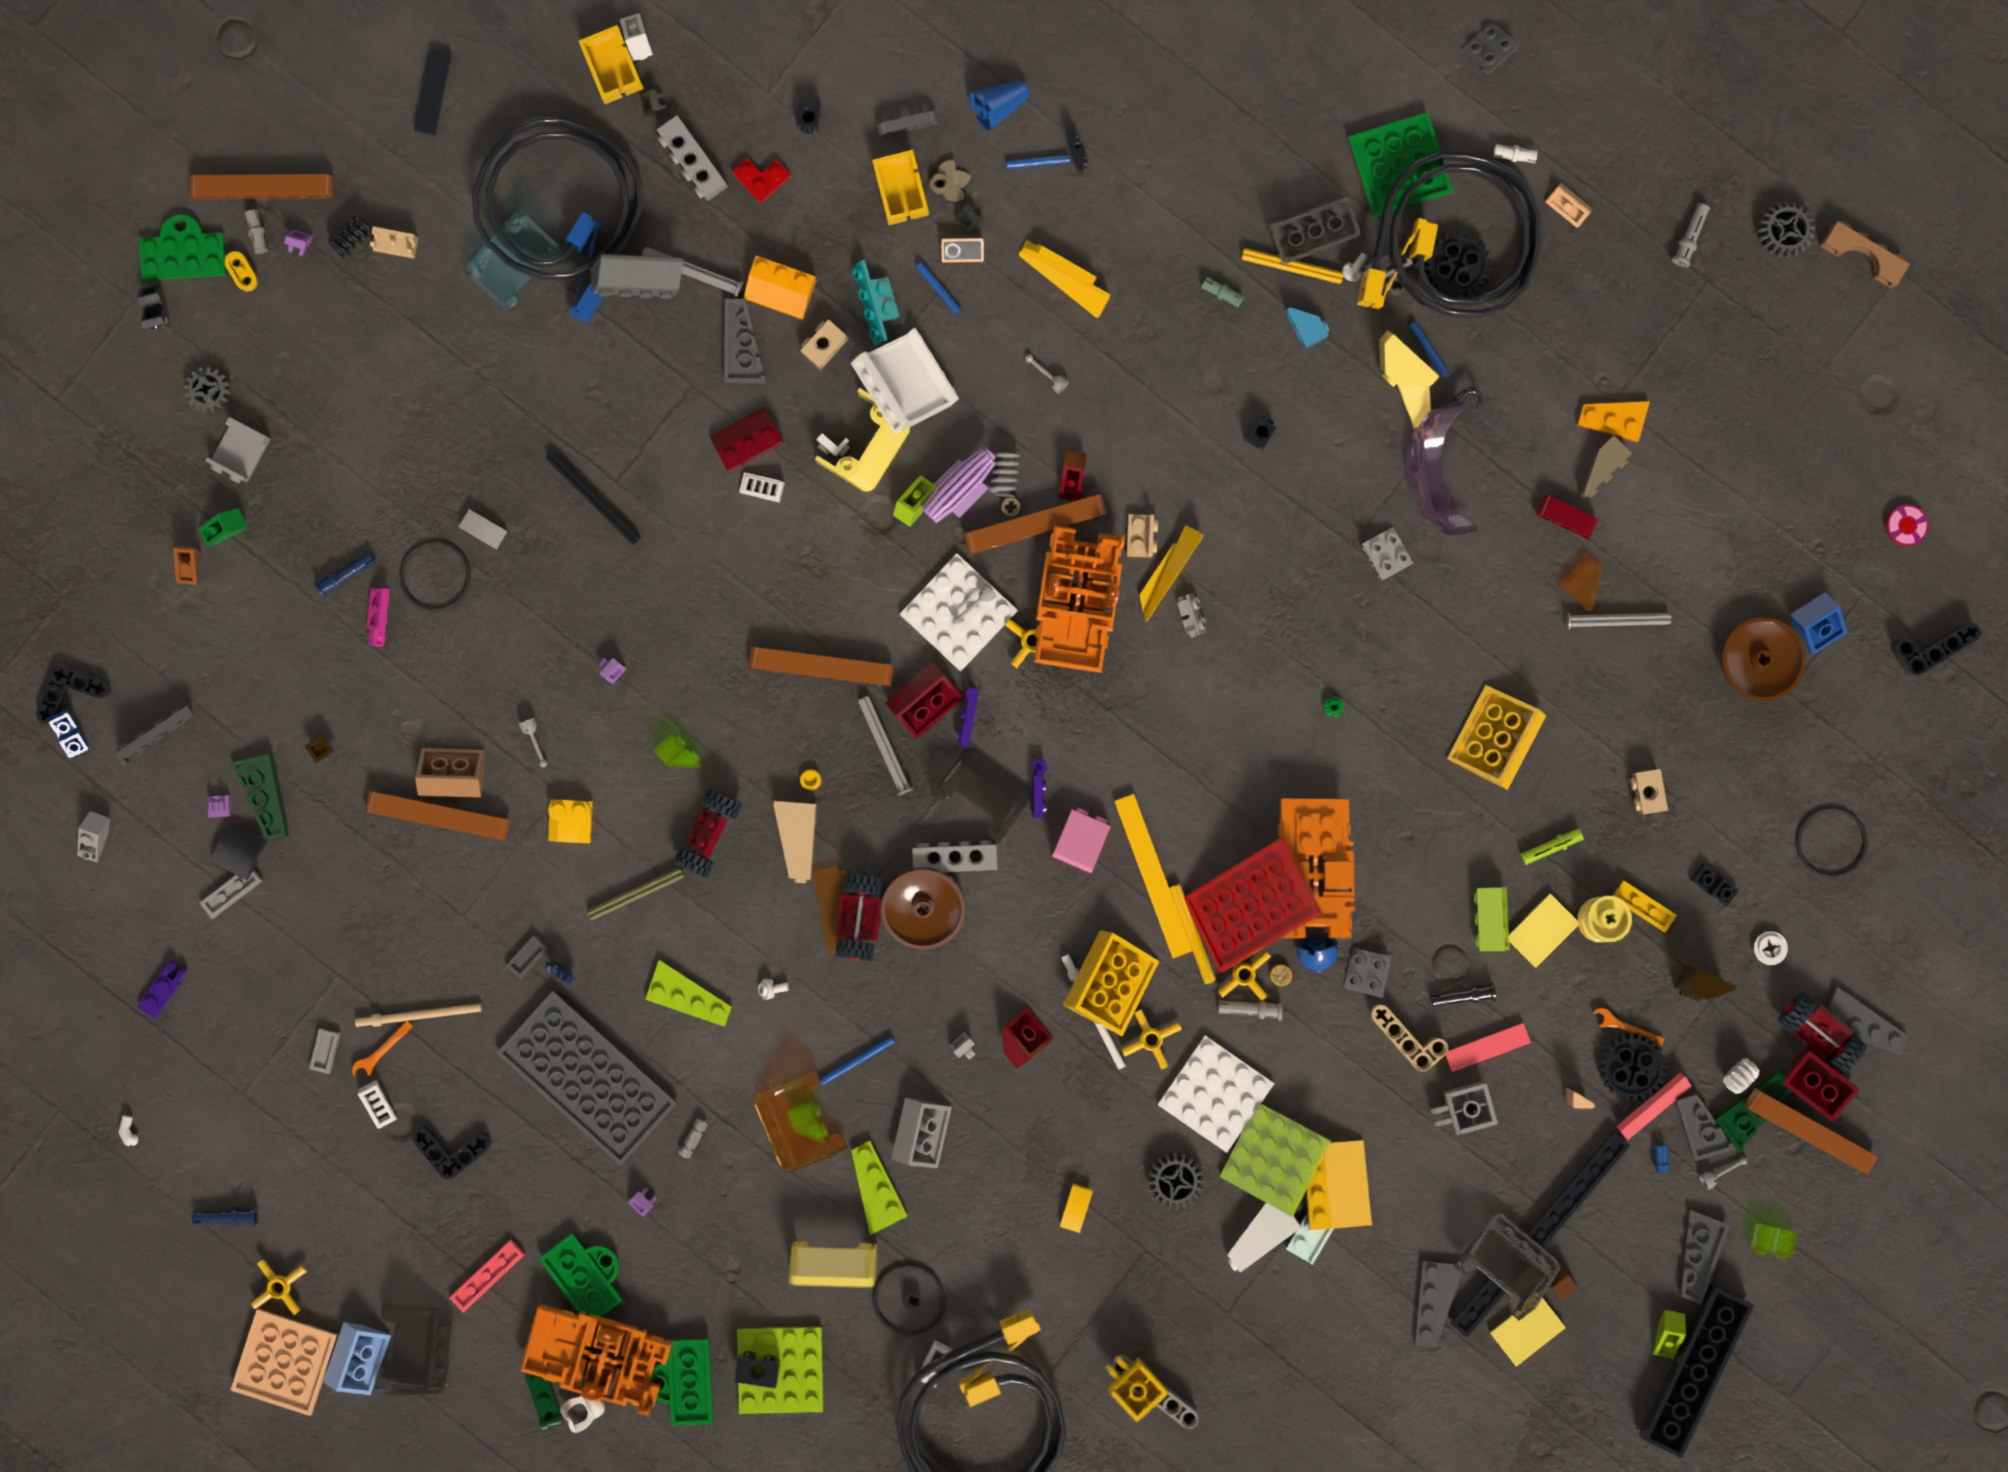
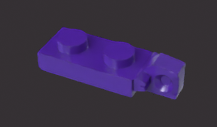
M1032 760L1033 818H1043V813H1046L1047 810L1046 801H1043V792H1046V780H1042V775L1047 771L1046 760Z

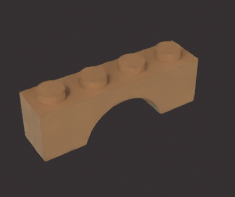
M1837 221L1831 226L1820 247L1837 257L1847 251H1860L1866 254L1872 261L1874 266L1873 278L1891 289L1898 285L1910 265L1903 256L1896 253L1892 254L1887 251L1888 248L1885 245L1869 240L1870 237L1862 232L1857 233L1846 222Z

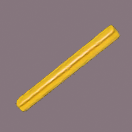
M1245 248L1242 253V259L1338 284L1342 282L1344 276L1343 272L1248 248Z
M1180 884L1171 886V895L1205 984L1212 983L1216 978L1195 922L1184 899L1185 895Z

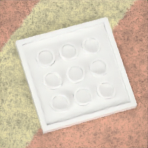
M956 554L900 615L961 672L1018 610L965 560ZM987 584L997 595L990 602L981 601L961 619L959 624L953 623L955 616H959L979 598L978 593L983 585Z
M1204 1036L1157 1105L1227 1153L1254 1114L1258 1104L1263 1101L1274 1083L1213 1040Z

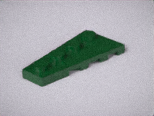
M272 754L231 762L232 768L235 769L239 777L238 781L247 794L249 805L255 811V817L265 839L272 840L289 836Z
M1781 1068L1755 1087V1089L1781 1103L1792 1091L1782 1083L1786 1073ZM1753 1089L1714 1117V1120L1739 1153L1743 1150L1747 1141L1752 1139L1757 1133L1756 1130L1761 1124L1767 1121L1766 1118L1744 1107Z

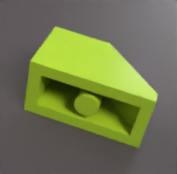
M920 475L898 499L893 516L911 526L922 514V507L937 486Z
M1664 1310L1658 1323L1653 1355L1674 1359L1686 1335L1685 1314Z

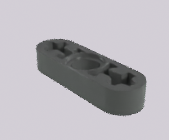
M929 111L885 121L877 125L879 136H889L932 126L938 123L936 111Z

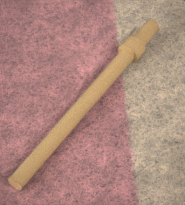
M478 1003L381 1015V1013L372 1014L371 1017L356 1018L355 1025L356 1027L368 1025L377 1027L382 1026L384 1023L481 1012L482 1005Z

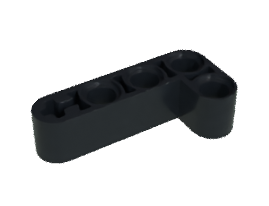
M1975 623L1962 624L1919 650L1913 640L1909 638L1899 639L1893 643L1892 652L1906 674L1910 676L1921 675L1976 641L1981 635V629ZM1967 629H1970V630H1971V632L1969 633V636L1962 637V638L1960 637V635H1964L1965 633L1968 632ZM1949 638H1951L1954 641V647L1952 649H1950L1947 646V641ZM1902 643H1905L1908 647V651L1905 654L1900 649ZM1932 649L1937 654L1935 660H1932L1929 656ZM1914 660L1919 664L1917 671L1912 669V662Z

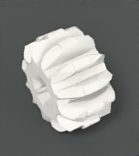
M1742 1059L1728 1071L1723 1082L1730 1091L1732 1090L1735 1094H1738L1754 1082L1760 1070L1750 1060Z

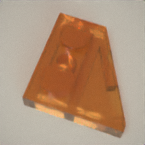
M1585 555L1558 587L1585 610L1591 612L1603 567L1589 555Z

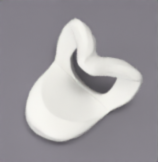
M582 1396L567 1400L560 1408L563 1417L568 1421L569 1428L574 1433L586 1429L605 1410L602 1399L600 1401H589ZM581 1403L587 1408L588 1416L583 1422L573 1425L572 1420L567 1415V1411L574 1405Z

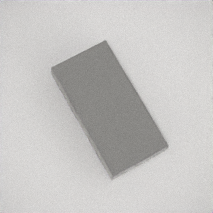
M319 1028L309 1069L327 1074L331 1073L340 1032Z

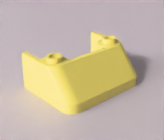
M859 388L857 391L859 396L873 404L870 415L872 420L880 425L878 431L859 461L846 456L841 458L836 466H833L819 456L815 460L818 464L860 490L869 492L877 486L908 436L910 427L895 435L871 395Z
M793 1241L791 1245L789 1284L852 1287L874 1286L877 1268V1244L872 1246L871 1243H859V1247H855V1249L823 1248L808 1245V1241Z

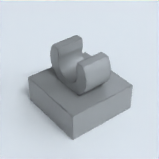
M966 1032L949 1045L958 1058L965 1054L970 1060L975 1055L971 1048L974 1042Z

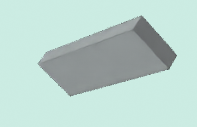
M255 869L248 880L234 875L199 903L211 919H214L260 884L263 879Z

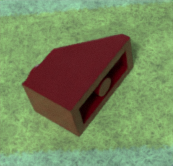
M1066 450L1059 498L1074 501L1080 499L1087 453Z

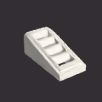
M744 472L739 493L780 503L785 482ZM749 478L753 479L750 491L746 490ZM757 480L761 481L758 492H754ZM765 482L769 483L766 494H762ZM773 484L777 485L774 496H771Z
M377 1080L358 1090L361 1101L378 1129L397 1119ZM371 1091H376L372 1095L368 1097L366 1096V1094L370 1093ZM378 1097L380 1098L379 1101H377V1102H375V1103H373V1104L370 1103V1101H372V1100H374V1099H376V1098H378ZM384 1105V1108L376 1112L374 1111L377 1107ZM388 1112V1116L380 1120L378 1119V1116Z

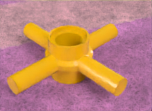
M1009 619L1005 626L1022 638L1021 643L1023 647L1010 663L1015 668H1018L1029 652H1035L1036 646H1029L1026 640L1030 635L1036 636L1037 629L1026 631Z
M1264 951L1250 964L1238 963L1234 965L1233 978L1219 989L1218 993L1224 997L1238 984L1248 985L1261 1001L1265 999L1268 995L1254 980L1255 970L1271 956ZM1243 968H1247L1250 972L1246 980H1241L1238 976L1239 971Z
M1142 1009L1134 1012L1143 1032L1139 1041L1121 1049L1124 1056L1145 1048L1146 1050L1153 1051L1161 1070L1168 1067L1160 1046L1162 1045L1163 1038L1182 1030L1179 1023L1177 1022L1159 1031L1155 1028H1150ZM1149 1034L1157 1036V1042L1153 1045L1146 1043V1037Z
M264 1259L260 1261L257 1265L269 1282L267 1291L251 1302L252 1307L257 1309L272 1297L282 1298L293 1315L298 1313L301 1309L289 1292L291 1283L305 1274L307 1269L301 1265L286 1277L276 1276ZM276 1282L283 1285L282 1292H278L275 1289Z

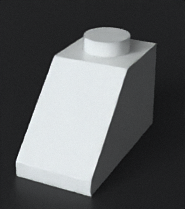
M640 13L620 19L632 61L643 60L652 55Z

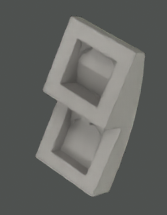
M468 509L458 526L496 550L507 533L506 530Z

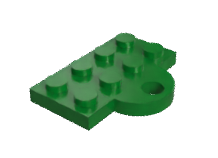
M175 215L166 220L161 228L160 237L139 238L141 279L143 281L227 276L225 266V234H203L200 224L189 216ZM182 220L185 221V230L177 231V223Z
M572 1233L539 1258L540 1262L579 1314L582 1311L587 1316L593 1314L602 1317L624 1300L612 1285L619 1272V1260L615 1252L606 1246L594 1245L585 1249L576 1235ZM609 1255L612 1258V1264L604 1266L601 1263V1256Z
M710 1338L669 1340L673 1342L666 1365L660 1363L653 1369L650 1382L654 1383L655 1378L659 1377L665 1382L664 1388L659 1389L656 1400L663 1404H670L671 1426L713 1424L714 1407Z

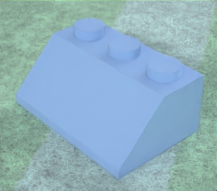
M344 1322L323 1382L335 1391L371 1395L391 1335L362 1324Z

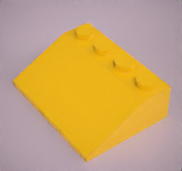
M1485 685L1447 759L1508 790L1546 715L1531 705Z
M1100 930L1063 1005L1077 1014L1123 1036L1159 961L1116 934Z
M1363 1140L1329 1144L1305 1191L1309 1230L1372 1225Z

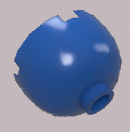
M1319 935L1300 938L1298 944L1296 943L1298 960L1304 967L1313 972H1323L1332 966L1337 959L1338 941L1335 938L1326 936V939H1318Z

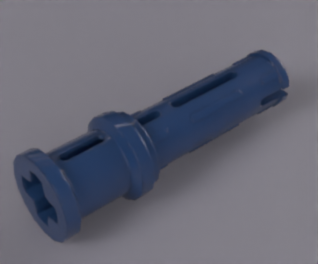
M367 552L336 573L334 571L330 572L329 576L320 582H314V586L319 594L326 598L328 593L336 588H342V583L376 562L371 554Z
M235 1207L230 1211H193L192 1224H232L235 1227L240 1224H251V1226H256L258 1223L257 1207H252L251 1209Z

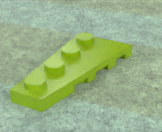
M662 960L658 961L645 1000L724 1027L726 1026L732 1008L731 1005L668 966Z
M871 1140L852 1149L851 1152L871 1235L907 1217L908 1214Z

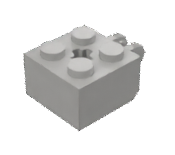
M1484 1081L1444 1091L1443 1096L1446 1104L1431 1109L1432 1114L1448 1111L1449 1117L1438 1119L1435 1121V1126L1451 1123L1453 1132L1456 1135L1498 1124L1488 1086ZM1469 1103L1474 1105L1471 1113L1466 1110Z

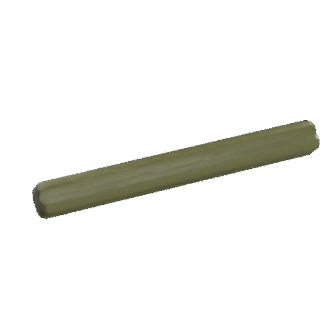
M677 868L589 909L587 914L590 920H595L684 878V873L681 868Z

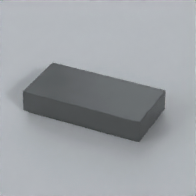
M534 934L505 966L521 980L550 948Z

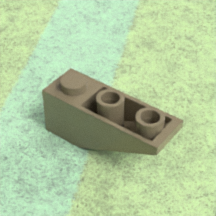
M1615 436L1609 438L1595 452L1580 494L1582 499L1587 496L1592 498L1600 490L1598 486L1602 482L1606 484L1614 477L1612 472L1617 467L1622 469L1630 461L1628 457L1632 453Z

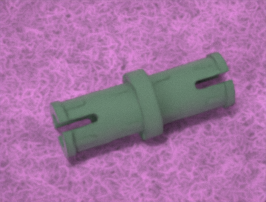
M1207 277L1202 285V289L1218 296L1217 299H1223L1239 308L1240 303L1244 299L1243 295L1229 289L1228 285H1222L1210 277Z

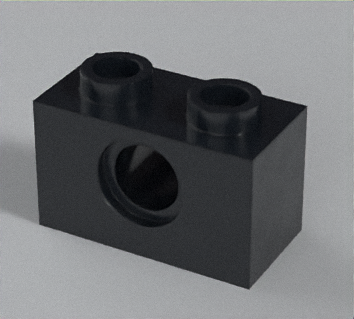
M744 1351L743 1354L740 1353L738 1356L734 1382L776 1389L781 1360L777 1359L775 1355L766 1354L764 1357L756 1356L755 1352ZM760 1364L764 1372L760 1374L755 1373L752 1368L753 1365Z

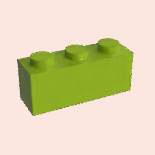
M1507 887L1477 888V892L1474 894L1475 905H1478V913L1475 915L1476 926H1479V934L1476 935L1477 947H1479L1480 951L1509 950Z

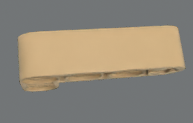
M1375 1004L1370 1008L1369 1014L1374 1023L1417 1070H1429L1448 1052L1447 1043L1438 1037L1429 1039L1421 1046L1386 1006ZM1377 1009L1384 1010L1382 1014L1388 1019L1386 1023L1380 1017L1376 1018ZM1392 1024H1397L1399 1027V1031L1395 1035H1390L1389 1027ZM1406 1040H1411L1413 1043V1047L1409 1051L1403 1049V1043ZM1435 1042L1442 1043V1050L1438 1053H1434L1432 1050ZM1425 1056L1427 1059L1426 1064L1419 1067L1416 1062L1417 1058Z

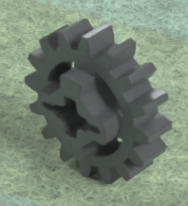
M207 367L206 372L203 368H199L198 374L192 371L193 378H186L189 385L184 386L189 391L184 396L191 398L188 404L195 405L194 409L198 411L202 408L204 413H208L209 408L212 412H216L217 406L221 409L224 408L222 402H229L225 396L231 394L230 391L226 390L231 384L224 382L227 377L225 375L220 376L221 371L217 369L213 372L211 367ZM209 377H214L218 382L211 383ZM207 386L211 387V389L208 390V394L204 393V391L207 390ZM204 397V401H206V404L201 403L197 398Z

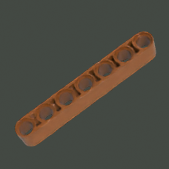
M327 174L189 176V198L329 199L333 198V176Z
M1102 494L975 530L963 536L969 555H973L1052 532L1054 526L1069 527L1107 515Z
M751 647L748 668L891 686L894 665Z
M374 791L368 792L365 812L500 840H506L510 820Z
M1755 1088L1744 1105L1749 1110L1867 1175L1878 1158L1873 1153Z

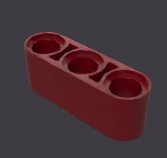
M1544 494L1535 512L1537 516L1585 539L1591 538L1599 521L1596 517Z

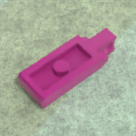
M370 589L366 627L370 632L368 645L384 646L389 589Z

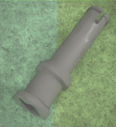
M1701 203L1697 204L1685 237L1679 241L1676 256L1672 257L1673 263L1682 267L1690 266L1689 260L1693 251L1697 249L1696 241L1710 210L1709 206Z
M1219 1000V1014L1258 1016V1018L1263 1020L1264 1018L1282 1020L1283 1002L1273 1004L1265 1003V1001L1248 1003Z

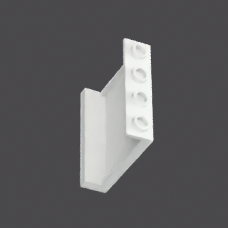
M916 328L876 350L860 354L851 362L895 435L949 408L959 399L956 391L945 377V373L937 364L933 354L929 351Z

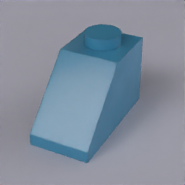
M1294 308L1286 310L1285 313L1304 349L1328 337V325L1325 320L1321 321L1319 316Z

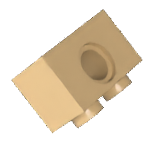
M830 320L826 323L821 322L815 329L817 333L812 338L808 337L801 345V353L820 370L848 340V337ZM820 339H827L829 341L826 348L822 349L817 346Z
M1661 769L1632 773L1630 786L1632 790H1635L1636 798L1633 800V803L1639 815L1667 811L1668 807ZM1647 786L1652 789V795L1649 798H1646L1643 794V790Z

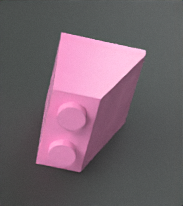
M1077 807L1076 811L1071 810L1052 856L1092 873L1111 826L1107 825L1108 820L1096 816L1095 819L1088 817L1089 812Z

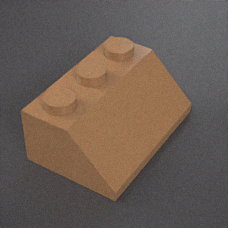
M422 748L415 776L418 796L481 797L484 784L485 751Z

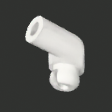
M122 1115L119 1135L125 1145L135 1146L138 1143V1136L130 1131L133 1117Z

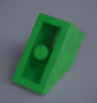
M238 508L217 514L201 526L199 531L206 547H211L239 534L247 526L245 518Z

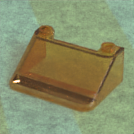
M816 1070L756 1095L754 1099L756 1110L779 1165L786 1172H792L829 1159L848 1148L841 1134L837 1133L829 1136L811 1091L817 1089L820 1084Z

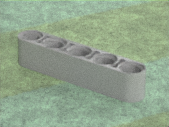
M1124 1354L1119 1355L1128 1365L1134 1362ZM1114 1357L1112 1361V1366L1120 1375L1124 1370H1119L1116 1368L1117 1362L1115 1359L1116 1357ZM1141 1386L1134 1387L1139 1393L1142 1392ZM1165 1386L1168 1394L1156 1406L1183 1427L1188 1429L1194 1428L1199 1420L1195 1408ZM1169 1400H1176L1178 1402L1177 1406L1173 1409H1169L1166 1404ZM1186 1413L1194 1414V1419L1186 1422L1183 1420V1416Z

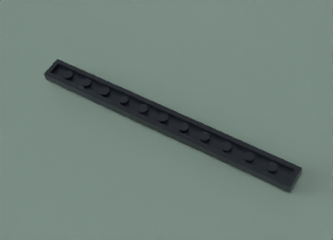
M1615 1132L1609 1135L1450 1322L1452 1326L1466 1338L1473 1332L1629 1149L1630 1145Z

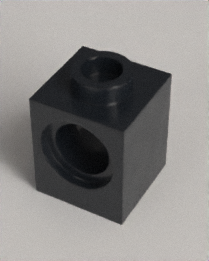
M800 100L797 128L801 129L802 133L813 134V131L819 132L822 110L820 102ZM806 114H813L815 116L812 122H805L803 118Z
M1265 416L1263 418L1258 417L1244 441L1263 451L1277 428L1273 425L1274 421ZM1264 427L1267 430V436L1259 437L1256 434V428Z

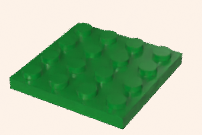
M1428 112L1348 137L1372 218L1382 215L1383 206L1393 182L1412 163L1440 152ZM1437 160L1421 166L1406 178L1399 188L1391 212L1395 211L1401 195L1422 174L1444 166V161ZM1447 172L1424 181L1409 196L1405 207L1451 194L1453 190Z

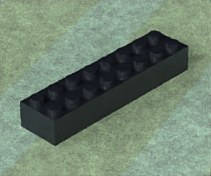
M1710 1283L1703 1302L1697 1310L1639 1433V1436L1644 1441L1677 1457H1683L1754 1307L1752 1303Z

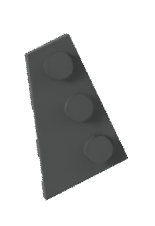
M1697 1094L1676 1100L1694 1161L1735 1150Z

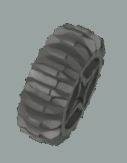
M1784 201L1782 206L1780 203H1776L1774 208L1770 206L1767 209L1768 213L1762 214L1764 220H1760L1758 223L1763 228L1758 229L1757 232L1764 235L1759 238V241H1766L1763 248L1765 249L1770 246L1769 254L1777 251V257H1781L1784 253L1785 258H1789L1791 254L1796 257L1799 252L1803 253L1806 251L1805 246L1809 247L1811 245L1808 239H1813L1815 236L1810 233L1815 230V226H1810L1814 219L1806 217L1810 214V211L1803 213L1804 206L1801 205L1796 208V202H1792L1790 207L1787 201ZM1788 214L1791 215V218L1784 221L1782 219L1778 220L1775 216ZM1797 221L1801 226V232L1796 227ZM1788 224H1790V225L1788 226V228H1789L1788 231H1790V232L1786 233V234L1783 236V234L1785 233V232L1783 231V230L1785 229L1784 227L1787 226ZM1771 225H1773L1772 228L1776 230V238H1774L1772 234ZM1785 239L1798 242L1795 245L1789 246L1781 244Z
M1173 1152V1159H1170L1168 1153L1165 1154L1167 1160L1165 1162L1159 1157L1157 1160L1161 1165L1157 1166L1153 1163L1152 1167L1156 1172L1149 1171L1148 1173L1154 1179L1147 1180L1148 1184H1154V1186L1149 1188V1191H1157L1153 1195L1154 1200L1161 1197L1159 1204L1163 1205L1167 1201L1166 1207L1168 1209L1174 1203L1175 1210L1179 1209V1203H1182L1183 1208H1187L1185 1202L1187 1200L1194 1204V1200L1191 1197L1199 1198L1200 1195L1196 1190L1203 1191L1204 1189L1201 1185H1198V1183L1204 1182V1178H1198L1199 1175L1203 1174V1171H1195L1199 1166L1198 1162L1191 1165L1193 1158L1190 1156L1185 1161L1184 1153L1181 1154L1180 1159H1177V1152ZM1177 1164L1173 1173H1161L1166 1167ZM1184 1166L1192 1172L1193 1182L1182 1177ZM1179 1175V1180H1182V1183H1177L1173 1187V1182H1170L1169 1179H1175ZM1159 1179L1170 1185L1168 1196L1159 1188ZM1180 1188H1190L1189 1192L1185 1195L1175 1197Z

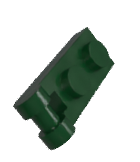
M526 1374L525 1379L542 1431L550 1430V1427L555 1425L557 1427L564 1425L551 1382L543 1379V1377ZM552 1411L553 1417L547 1419L546 1413Z

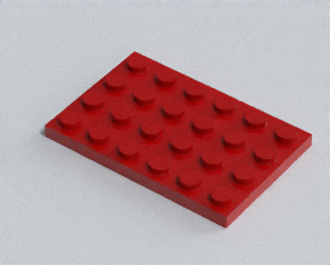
M1285 838L1277 840L1184 897L1189 912L1219 973L1228 970L1323 914Z

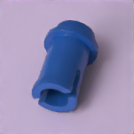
M1654 1146L1656 1159L1654 1168H1656V1172H1668L1669 1167H1671L1668 1164V1146Z

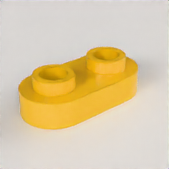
M230 252L225 258V266L236 285L243 291L254 290L257 287L258 278L248 260L240 252ZM240 260V265L235 267L234 262ZM250 278L251 282L246 285L245 279Z

